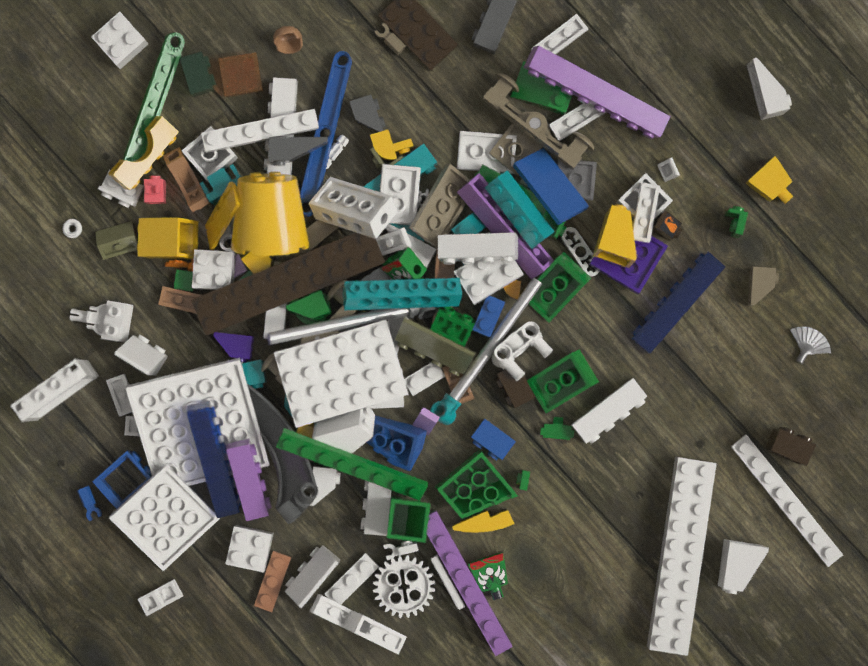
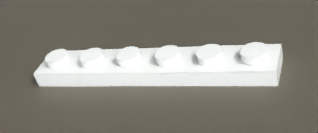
M315 109L202 132L201 135L205 153L269 140V137H283L319 129Z

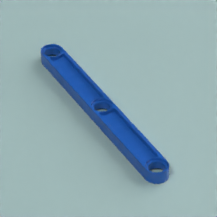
M345 51L337 52L333 58L318 119L319 129H316L314 137H320V132L323 129H329L330 135L327 137L328 144L310 152L300 193L302 206L304 203L312 200L323 184L352 65V59ZM341 56L348 58L345 65L338 64V59ZM312 210L303 212L304 216L313 215Z

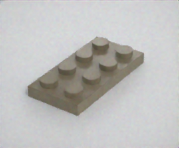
M446 164L409 228L432 247L438 249V235L449 234L466 205V202L457 191L470 180L453 165Z

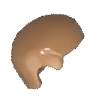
M282 26L274 33L273 41L277 51L292 54L300 51L302 48V35L297 28Z

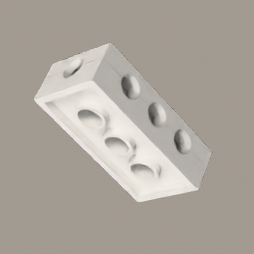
M333 177L326 181L309 202L315 219L375 239L397 213L392 196Z

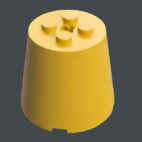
M274 171L269 172V174L250 173L248 176L238 178L237 192L240 206L234 215L231 241V250L233 252L245 254V251H253V255L271 256L299 252L301 247L304 250L309 248L296 176Z

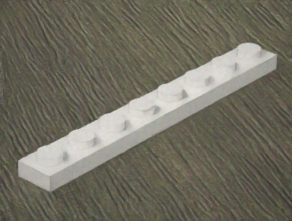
M744 435L730 446L827 567L843 556L841 551L747 435Z

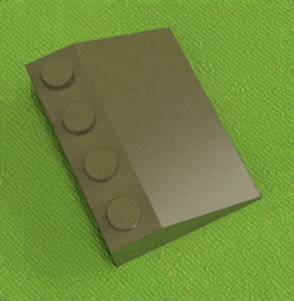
M404 318L395 338L398 341L397 346L405 350L410 347L415 350V355L423 359L427 356L432 359L431 363L439 367L445 365L450 368L449 372L457 376L460 373L464 375L475 355L474 352L407 318Z

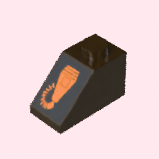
M664 210L659 214L652 231L672 241L681 234L683 230L680 228L682 222Z

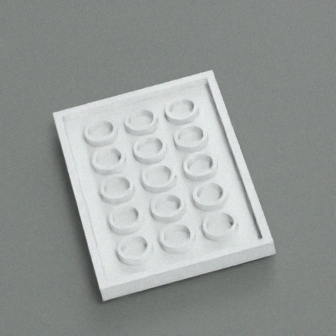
M387 320L274 352L296 428L408 395Z

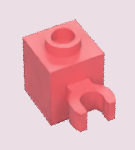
M149 176V179H144V202L146 204H166V181L161 179V176Z

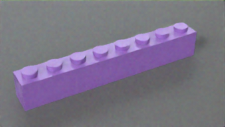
M541 46L533 47L523 67L529 70V75L536 78L540 76L545 79L544 82L553 87L557 85L562 88L561 91L563 93L577 96L578 101L594 105L595 110L611 114L610 118L621 122V120L626 122V126L630 129L643 131V135L647 138L661 137L670 119L669 115Z
M437 510L429 514L427 535L494 655L497 656L510 649L512 644Z

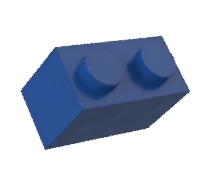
M492 296L487 297L472 331L490 338L505 302Z
M486 419L481 422L471 436L474 439L472 443L480 449L484 446L489 450L488 455L496 461L498 458L503 460L516 442Z

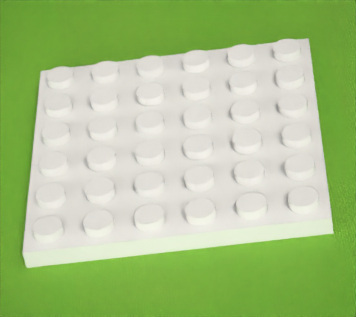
M240 358L126 386V392L152 476L165 464L188 486L233 475L226 451L227 444L249 438L251 444H255L257 455H254L256 462H260L261 468L270 466Z

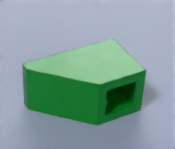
M318 290L307 294L305 298H297L290 301V304L286 305L290 313L313 322H318L333 315L324 293Z

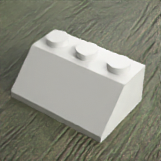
M324 545L313 550L310 554L312 559L308 564L304 561L298 569L299 575L296 578L292 576L285 585L288 587L285 592L300 608L305 605L341 560Z

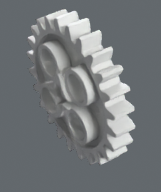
M399 555L398 561L391 558V564L385 561L386 568L379 567L381 574H375L379 581H373V584L378 586V588L373 589V592L379 593L375 600L381 599L382 601L379 606L386 605L385 612L391 609L392 616L396 612H399V618L402 617L403 613H406L407 618H409L410 612L417 616V609L423 612L424 608L422 605H430L427 599H433V596L429 592L435 591V588L430 587L435 581L429 580L433 573H426L429 566L423 568V561L417 564L416 557L410 561L409 555L406 556L405 560H402L401 555ZM401 569L404 570L405 584L410 586L406 590L408 603L404 602L403 589L399 588L402 584ZM414 570L417 572L418 577L415 580H409L407 573ZM389 574H397L399 580L396 583L389 582ZM412 590H418L421 595L418 599H412L409 593ZM392 593H399L402 597L401 600L393 602L390 598Z

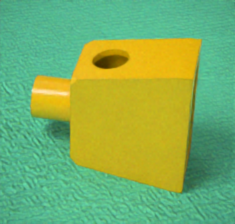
M776 156L770 159L746 182L749 187L768 201L778 197L786 204L793 197L786 189L792 183V180Z

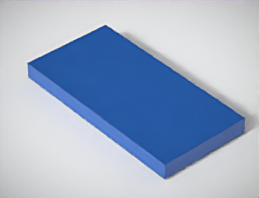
M544 148L513 164V168L557 225L588 209L589 205Z

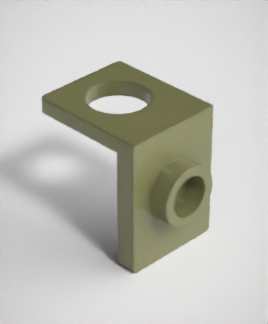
M371 148L370 152L374 156L372 161L377 168H382L384 162L375 149ZM400 156L388 165L396 164L403 159V156Z

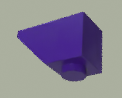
M214 333V337L230 357L240 358L243 363H246L247 359H252L253 336Z

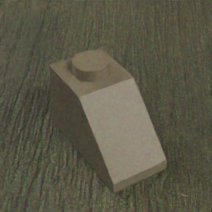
M750 268L748 306L757 304L775 288V284H778L779 273H776V268Z

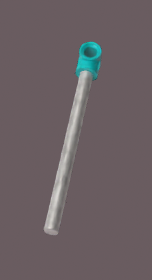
M534 277L450 395L445 393L441 401L432 405L430 412L439 416L438 422L444 425L454 422L456 410L461 406L459 400L542 285L540 281Z

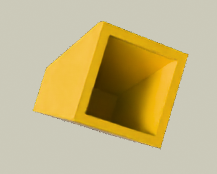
M612 205L605 215L593 256L630 268L637 258L631 211L626 210V207L623 205Z
M139 218L137 227L138 257L194 259V250H198L199 221L183 218Z

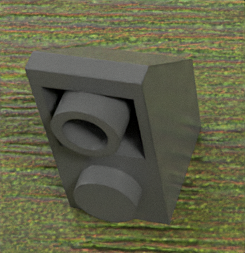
M372 95L349 101L358 124L376 133L383 131L382 128L386 126L383 117H379L377 110L380 109L377 98L373 99Z

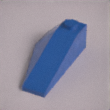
M375 416L373 437L366 443L372 446L376 453L386 457L387 461L392 465L411 471L423 449L427 430L407 423Z

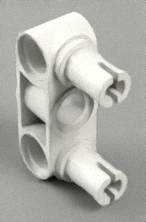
M527 322L517 331L511 333L495 348L491 359L495 366L503 370L506 369L518 381L524 376L525 372L514 362V358L522 354L530 345L534 346L544 358L553 349L542 339L543 336L539 326L535 322ZM530 330L534 335L530 336L525 331ZM502 353L505 355L506 358L501 359L497 356V354Z

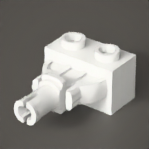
M107 301V304H102L98 307L90 306L89 310L97 312L71 309L70 313L79 316L70 315V320L95 324L94 326L87 325L86 327L93 329L97 334L101 335V339L126 342L129 336L134 305Z

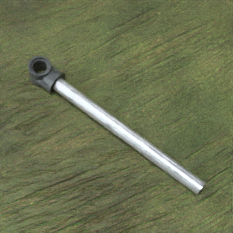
M436 308L380 309L267 333L269 344H275L403 316L411 319L418 315L420 319H427L436 314Z

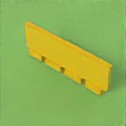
M229 182L205 224L210 250L215 249L240 206L237 187L234 182Z

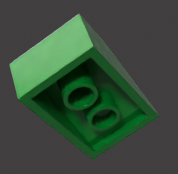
M523 61L516 80L519 92L513 91L511 98L564 116L572 95L563 93L561 91L562 88L557 85L553 87L544 82L545 79L540 76L536 78L529 75V70L523 68L526 63Z
M563 252L537 279L542 285L529 304L550 323L588 283L591 277Z
M580 349L527 380L545 413L557 408L599 382Z

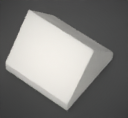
M669 158L657 165L665 182L680 176L673 158Z

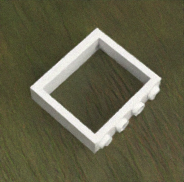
M75 359L16 401L11 407L22 422L38 421L99 375L88 360ZM75 364L77 368L72 371L70 367Z

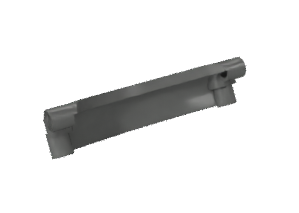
M247 384L264 445L276 469L278 496L275 509L288 524H291L301 516L318 495L316 480L307 458L276 447L283 429L293 430L280 412L264 396ZM304 491L310 492L312 496H306Z

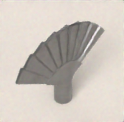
M803 326L790 330L800 349L796 362L803 364L807 355L831 353L828 341L819 331Z

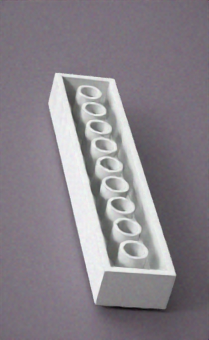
M675 457L647 642L649 650L688 656L717 463Z

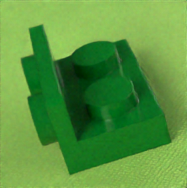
M733 206V208H729L725 212V216L734 218L731 221L729 231L732 232L731 237L739 239L743 235L748 212H745L742 207Z
M440 307L430 330L465 347L476 321L467 314L456 312L452 307Z

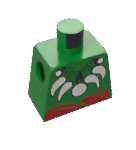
M410 247L391 254L381 266V269L393 280L423 279L422 276L426 272V267Z
M503 552L468 562V566L481 591L490 590L493 600L503 598L501 586L508 584Z

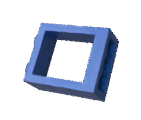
M126 451L93 481L116 509L152 477L150 467L148 465L144 466L140 462L141 457L135 451ZM129 458L147 479L122 500L105 479Z

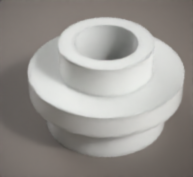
M69 219L63 224V233L69 238H76L82 232L81 223L75 219ZM72 225L76 227V230L74 232H70V227Z

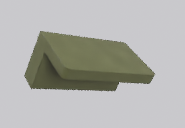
M132 221L96 232L97 247L103 260L137 250L138 240L134 233Z

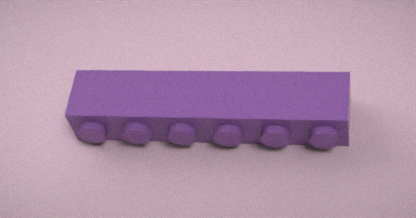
M480 173L477 174L457 193L491 233H516L518 236V260L515 261L532 280L533 277L535 278L544 272L554 260L540 243L534 248H530L484 188L488 185L487 181Z

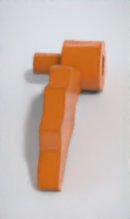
M191 259L190 263L183 260H169V262L165 263V267H186L189 272H193L194 259Z

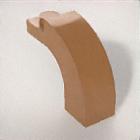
M178 147L165 154L163 158L166 165L177 181L191 211L194 212L204 208L205 205L209 204L208 198L181 148Z

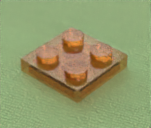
M256 52L219 58L225 97L263 91Z

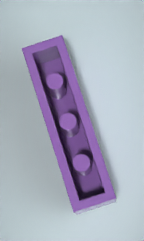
M250 438L227 444L226 451L246 521L269 516V509L272 506L270 498H266L264 491H267L265 480H261L259 473H262L260 462H256L254 455H257L255 444H251Z

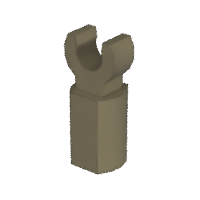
M383 23L382 27L385 29V32L381 34L375 30V34L378 38H383L384 43L396 55H399L406 48V45L394 33H390L388 26Z

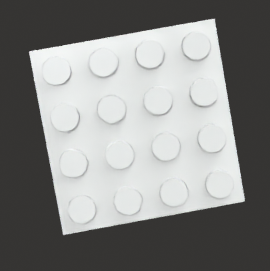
M167 464L109 516V519L162 571L171 565L220 519Z

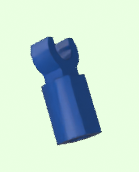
M87 486L77 490L84 508L87 509V519L89 521L93 520L91 516L93 511L97 513L98 517L102 516L101 510L95 506L96 501L90 487Z

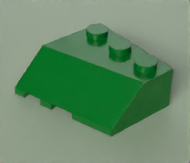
M477 450L435 486L461 519L518 496L480 450Z

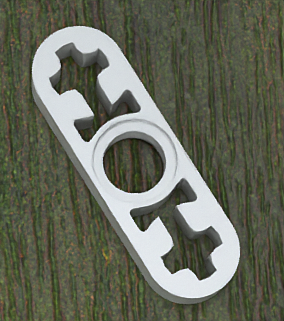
M566 228L561 237L562 242L577 264L590 277L599 273L598 270L595 269L594 273L592 271L588 272V264L586 262L584 264L581 263L589 255L593 259V253L575 228ZM566 232H573L575 234L573 236L574 241L576 242L579 239L581 243L571 248L570 245L573 242L570 239H565L567 236ZM577 247L585 248L586 255L584 257H578L575 254Z

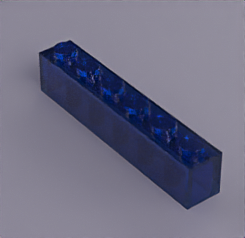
M710 252L701 253L694 262L697 264L692 269L689 267L682 274L684 278L680 283L677 281L669 289L671 293L667 298L663 296L656 304L659 307L655 312L651 310L644 318L646 322L643 326L638 325L633 330L632 334L634 336L631 340L647 354H650L726 267Z
M210 401L187 406L186 414L216 517L221 518L240 513V506L242 504L239 494H236L235 488L237 486L234 477L230 473L232 469L229 459H226V443L222 442L220 438L222 429L220 424H216V408L211 406Z

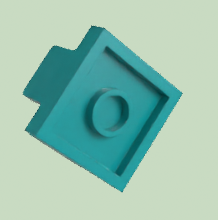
M233 164L230 165L236 176L233 180L224 168L207 177L214 189L211 193L203 181L200 183L208 200L214 206L217 205L229 182H234L237 187L238 178L241 176Z

